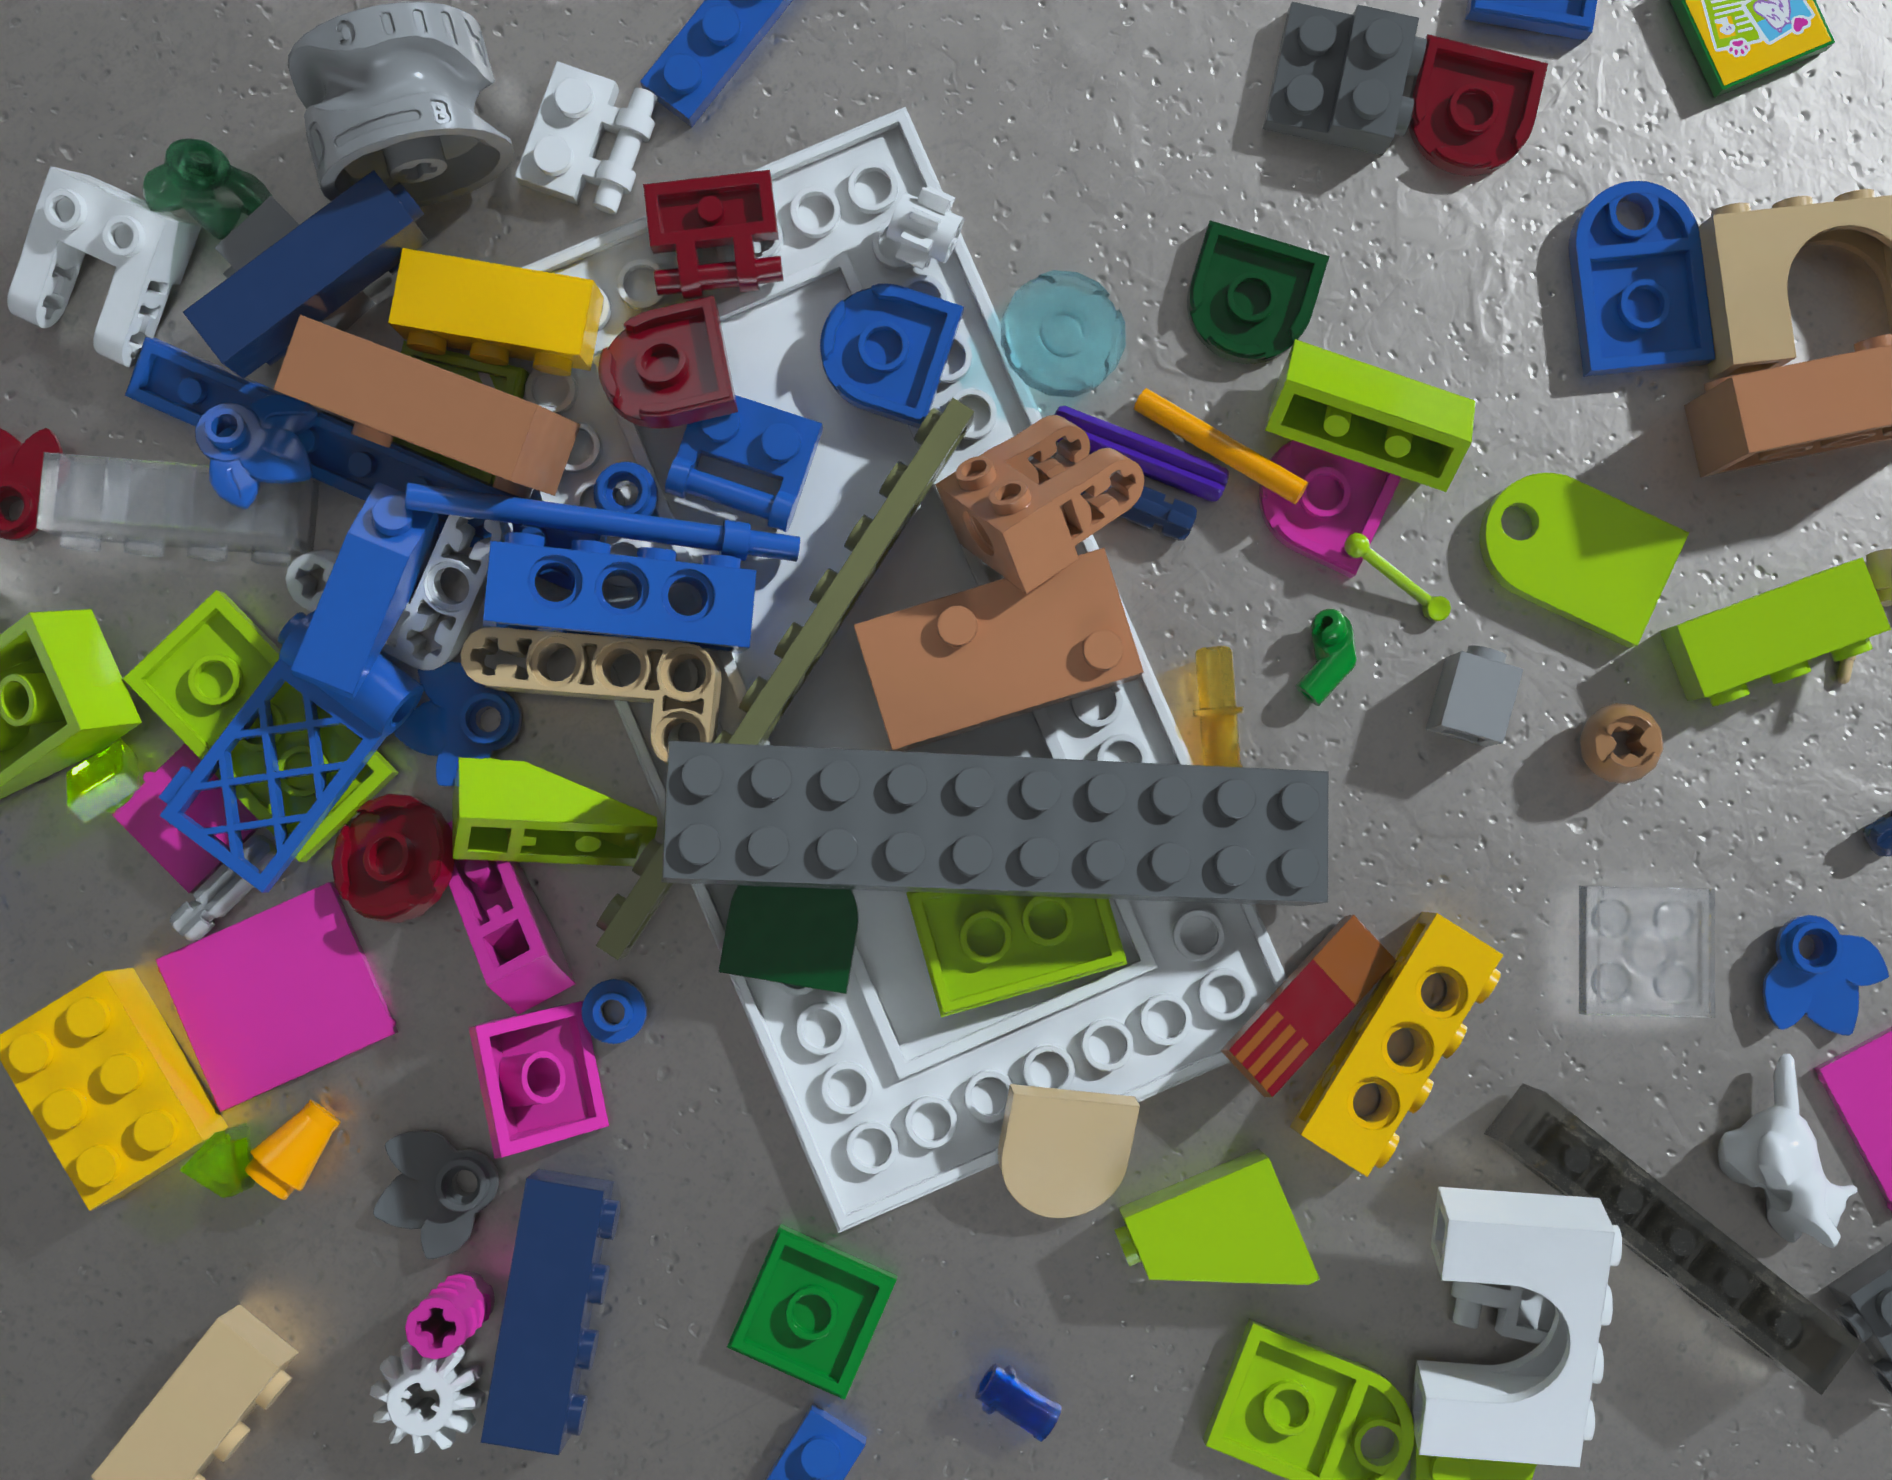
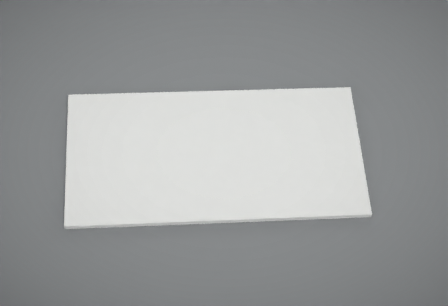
M906 107L751 171L770 170L779 235V240L754 242L756 258L781 256L784 281L759 284L760 291L744 293L740 292L739 287L703 291V297H701L714 295L719 310L735 395L820 422L823 425V431L801 497L787 532L768 527L767 519L691 494H687L685 499L665 493L667 475L673 460L677 456L687 424L662 429L635 425L621 417L612 408L602 388L598 373L600 355L603 349L606 347L608 349L613 340L625 329L623 324L626 321L649 310L700 299H683L682 293L657 295L654 270L678 268L677 252L653 254L649 241L647 215L522 267L594 280L604 297L591 371L572 368L570 376H557L534 369L532 367L533 361L509 357L508 365L520 367L529 372L525 383L524 400L581 424L555 496L533 489L530 499L597 508L594 502L593 490L601 472L615 463L632 462L644 467L657 484L658 502L651 516L720 526L723 525L724 520L750 523L751 530L800 536V550L797 562L747 555L746 561H741L740 568L757 570L750 648L743 653L705 650L716 660L721 669L722 684L717 737L723 730L732 735L747 714L738 708L746 692L758 676L767 681L770 679L782 660L774 655L780 640L793 622L803 627L817 605L809 601V598L817 583L829 568L839 573L852 553L844 547L851 531L864 514L874 519L887 498L879 494V490L890 471L898 461L908 466L921 447L919 443L914 441L919 428L864 411L851 405L834 390L827 379L820 352L822 329L826 318L834 306L850 295L870 288L875 284L887 283L903 286L964 306V312L931 410L936 408L943 413L951 399L955 398L975 411L972 426L764 745L892 751L854 624L1004 578L960 545L935 484L954 473L964 461L980 456L987 450L1014 437L1042 419L961 232L946 263L931 258L928 268L924 267L921 270L895 258L900 243L887 238L886 234L893 212L903 193L906 192L919 198L922 188L927 186L943 192ZM734 245L698 249L699 264L735 261ZM478 372L484 385L495 388L489 374ZM701 455L697 467L699 471L775 496L782 484L781 480L705 455ZM1030 456V457L1028 458V460L1030 461V460H1032L1034 457ZM624 485L616 493V501L622 506L633 504L638 497V490L633 485ZM1093 534L1075 546L1078 555L1099 549ZM610 536L607 537L605 542L611 544L610 554L637 557V548L654 547L675 551L676 561L697 564L702 563V555H719V551ZM612 576L602 584L603 596L611 606L626 609L636 604L638 592L635 584L630 579L623 576ZM677 583L670 587L668 593L669 603L677 613L685 616L699 613L702 606V598L694 586L688 583ZM567 589V592L570 596L572 594V591ZM1123 602L1125 615L1144 671L1136 680L904 751L1194 765ZM631 653L623 654L612 663L610 675L615 686H628L639 677L641 665L637 655ZM687 659L678 665L674 673V684L679 691L692 692L703 684L706 676L703 662L697 659ZM614 700L664 819L667 764L657 757L651 745L650 734L653 703ZM680 723L671 730L668 744L669 741L700 742L699 730L694 723ZM691 884L721 954L729 908L738 885ZM852 890L858 905L859 924L846 994L729 974L838 1233L998 1164V1144L1010 1084L1135 1096L1136 1100L1140 1102L1231 1062L1220 1050L1287 979L1255 904L1109 899L1128 964L941 1017L906 891Z

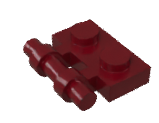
M770 170L643 184L651 250L653 254L677 252L678 268L654 270L658 296L682 293L683 299L701 298L705 290L739 287L740 292L744 293L760 291L759 284L784 281L781 256L756 258L754 242L779 240ZM734 245L735 261L699 264L698 249Z

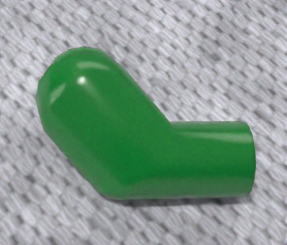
M1335 609L1322 610L1313 618L1311 629L1316 663L1295 685L1297 690L1316 706H1320L1353 670L1357 660L1351 622L1340 611Z

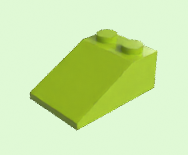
M92 609L29 612L0 634V799L104 750L142 723Z

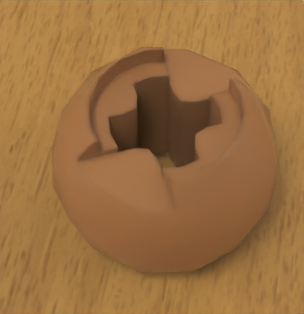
M1615 703L1601 707L1589 717L1580 735L1582 759L1592 773L1608 782L1627 784L1641 780L1656 767L1662 754L1663 740L1661 728L1650 713L1634 705ZM1626 731L1630 736L1625 744L1631 752L1616 756L1612 751L1615 749L1617 742L1611 735Z

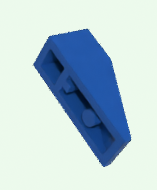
M377 481L347 532L292 665V676L354 700L422 578L439 539L438 513L405 509L406 493Z

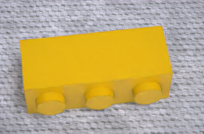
M402 248L388 324L407 340V347L419 352L444 355L446 347L469 350V356L472 359L487 364L505 366L508 365L510 357L533 361L532 367L547 374L570 376L572 368L591 371L604 297L595 281L590 279Z

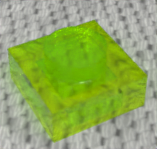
M119 739L66 772L67 806L85 823L103 811L110 812L120 808L130 800L135 791L140 789L137 755L122 739Z

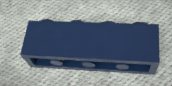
M543 1169L536 1170L526 1178L480 1443L559 1455L571 1435L580 1436L588 1402L587 1395L578 1394L582 1369H592L599 1337L598 1330L589 1329L593 1304H603L610 1272L609 1265L600 1264L604 1239H614L620 1215L621 1202L611 1199L614 1181Z

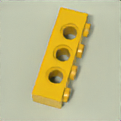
M1421 912L1394 956L1397 961L1379 980L1294 1118L1290 1128L1366 1177L1369 1176L1374 1166L1379 1169L1382 1168L1397 1148L1400 1137L1395 1131L1408 1111L1412 1114L1417 1112L1427 1100L1433 1087V1081L1429 1079V1076L1441 1056L1446 1059L1452 1056L1463 1041L1467 1026L1462 1024L1471 1007L1475 1002L1478 1004L1483 1003L1496 987L1500 978V971L1495 968L1503 954L1440 914ZM1439 973L1446 982L1447 994L1440 1005L1429 1008L1423 1002L1421 988L1426 978L1432 974ZM1407 1028L1414 1039L1413 1051L1407 1059L1401 1062H1393L1387 1051L1388 1040L1395 1031ZM1375 1083L1381 1094V1101L1377 1110L1368 1116H1358L1353 1107L1355 1093L1363 1085Z

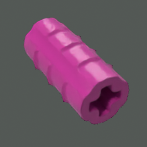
M464 1271L447 1276L445 1282L439 1283L437 1289H432L429 1295L418 1306L414 1307L408 1315L405 1331L409 1344L415 1347L422 1357L435 1360L446 1358L452 1353H456L459 1346L464 1345L466 1339L474 1335L475 1330L482 1327L483 1322L489 1320L495 1303L492 1286L485 1282L480 1274Z

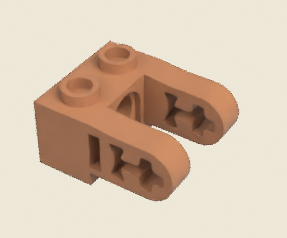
M1049 415L1035 422L1014 437L987 450L980 456L964 461L954 473L935 485L960 545L1025 594H1028L1079 559L1075 548L1077 544L1135 505L1144 487L1143 471L1135 461L1112 448H1102L1089 455L1090 442L1086 432L1061 416ZM1063 438L1056 446L1055 442L1058 439ZM1058 450V454L1054 458H1052L1051 456H1053ZM1030 456L1034 457L1032 460H1028Z

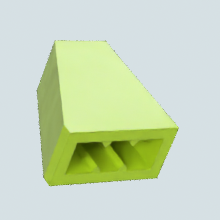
M1260 1149L1251 1151L1119 1207L1125 1223L1124 1226L1114 1230L1129 1267L1141 1262L1149 1280L1310 1285L1320 1280L1271 1161Z

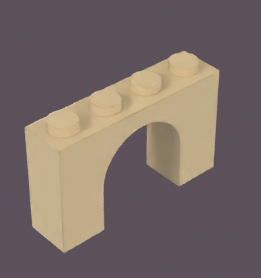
M1860 189L1843 193L1835 197L1833 202L1813 204L1811 196H1797L1778 201L1770 209L1752 211L1749 203H1734L1712 210L1711 217L1699 226L1715 351V360L1708 364L1710 379H1719L1780 367L1797 358L1787 284L1791 264L1800 248L1821 244L1838 246L1855 253L1872 268L1883 289L1889 332L1892 334V195L1875 197L1873 189Z

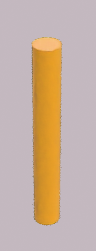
M1145 388L1135 402L1133 410L1293 504H1296L1303 495L1308 485L1307 481L1153 391Z

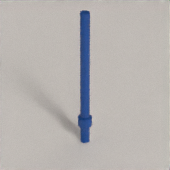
M409 482L406 489L405 509L713 550L719 551V555L737 557L741 561H746L747 555L797 562L800 550V536L751 530L750 523L724 520L723 525L720 526Z

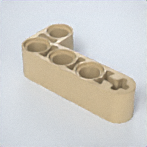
M500 627L481 628L471 633L463 644L461 664L466 674L475 682L492 689L507 692L653 703L650 734L651 745L657 757L666 764L669 734L680 723H694L700 733V742L714 743L717 739L722 684L721 669L716 660L700 646L682 642ZM499 647L500 650L512 656L526 658L527 669L518 665L499 664L494 670L485 666L484 661L486 655L496 654ZM559 649H571L576 660L573 673L563 681H552L547 673L549 657ZM631 653L637 655L641 665L639 677L628 686H615L610 675L612 663L623 654ZM687 659L701 660L706 669L703 684L692 692L679 691L674 684L675 669L681 662Z

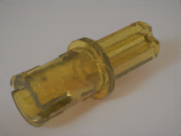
M1227 646L1197 649L1195 663L1199 710H1193V717L1199 716L1203 766L1243 767L1240 760L1238 713H1244V706L1237 707L1233 650Z

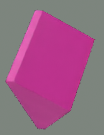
M583 1001L489 1020L469 1027L494 1158H503L609 1126L591 1034L586 1029L582 1019Z

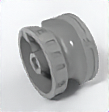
M430 2L381 4L358 9L330 19L304 34L292 47L288 55V69L296 93L306 108L304 114L306 136L319 186L324 197L330 201L375 170L389 189L400 182L417 205L422 207L456 198L479 189L501 175L512 163L514 150L511 139L475 114L474 104L480 92L493 84L495 80L480 24L467 12L449 5Z

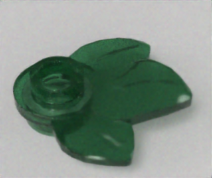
M180 139L170 144L165 154L164 164L148 171L142 186L143 195L150 211L167 212L184 208L201 226L219 240H223L231 233L242 213L249 216L272 196L267 187L256 176L230 165L228 158L222 151L212 144L199 139Z

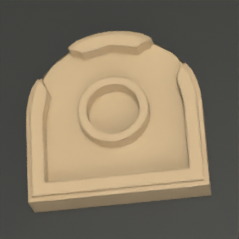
M1010 1084L998 1144V1163L1004 1182L1013 1198L1029 1211L1051 1218L1079 1216L1094 1210L1108 1200L1121 1184L1127 1170L1140 1109L1135 1096Z

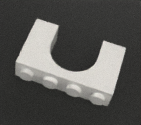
M1438 1187L1431 1247L1441 1280L1523 1287L1535 1291L1550 1300L1556 1306V1313L1552 1327L1544 1340L1531 1352L1514 1361L1496 1365H1477L1417 1360L1410 1412L1413 1418L1414 1435L1419 1455L1580 1467L1584 1440L1591 1441L1595 1431V1412L1590 1396L1592 1383L1600 1384L1603 1378L1604 1356L1601 1344L1599 1343L1601 1325L1608 1326L1612 1320L1613 1298L1611 1288L1608 1285L1610 1266L1617 1267L1621 1261L1622 1237L1618 1225L1611 1224L1600 1198Z

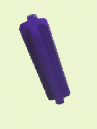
M1065 405L1059 406L1054 414L1067 419L1086 432L1090 442L1089 454L1102 448L1115 449L1139 464L1144 476L1211 502L1218 501L1225 490L1229 479V471L1223 466Z

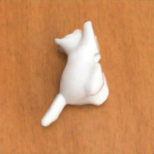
M1783 1054L1780 1056L1773 1074L1774 1106L1755 1114L1741 1128L1723 1134L1718 1146L1719 1167L1734 1182L1764 1189L1767 1198V1219L1771 1227L1782 1238L1794 1243L1801 1237L1803 1232L1814 1237L1823 1245L1834 1248L1841 1237L1836 1228L1840 1216L1846 1208V1200L1851 1195L1856 1194L1858 1189L1854 1185L1837 1186L1826 1179L1820 1162L1817 1140L1807 1121L1799 1115L1800 1108L1794 1058L1790 1054Z

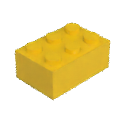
M134 968L102 971L0 1034V1061L89 1211L121 1199L230 1131Z

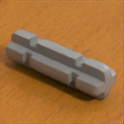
M254 835L243 844L244 858L261 871L265 869L277 853L276 845L263 835ZM223 864L193 894L196 899L195 901L190 903L186 901L171 915L170 923L188 941L200 940L216 925L213 919L219 916L223 918L254 886Z

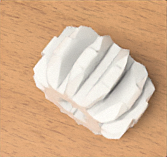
M407 1341L400 1348V1357L390 1355L381 1363L380 1370L386 1379L378 1380L371 1386L370 1395L377 1400L386 1402L385 1405L374 1413L373 1422L385 1423L390 1420L393 1421L396 1427L390 1433V1444H398L407 1434L412 1435V1447L415 1454L423 1453L428 1448L431 1440L441 1450H445L456 1441V1431L468 1433L476 1424V1419L471 1410L480 1408L485 1402L486 1393L470 1385L482 1375V1367L472 1365L463 1369L459 1362L466 1356V1346L460 1345L456 1353H452L446 1358L435 1360L422 1357L416 1348ZM420 1387L424 1391L435 1389L439 1394V1399L436 1402L432 1397L421 1399L418 1389Z

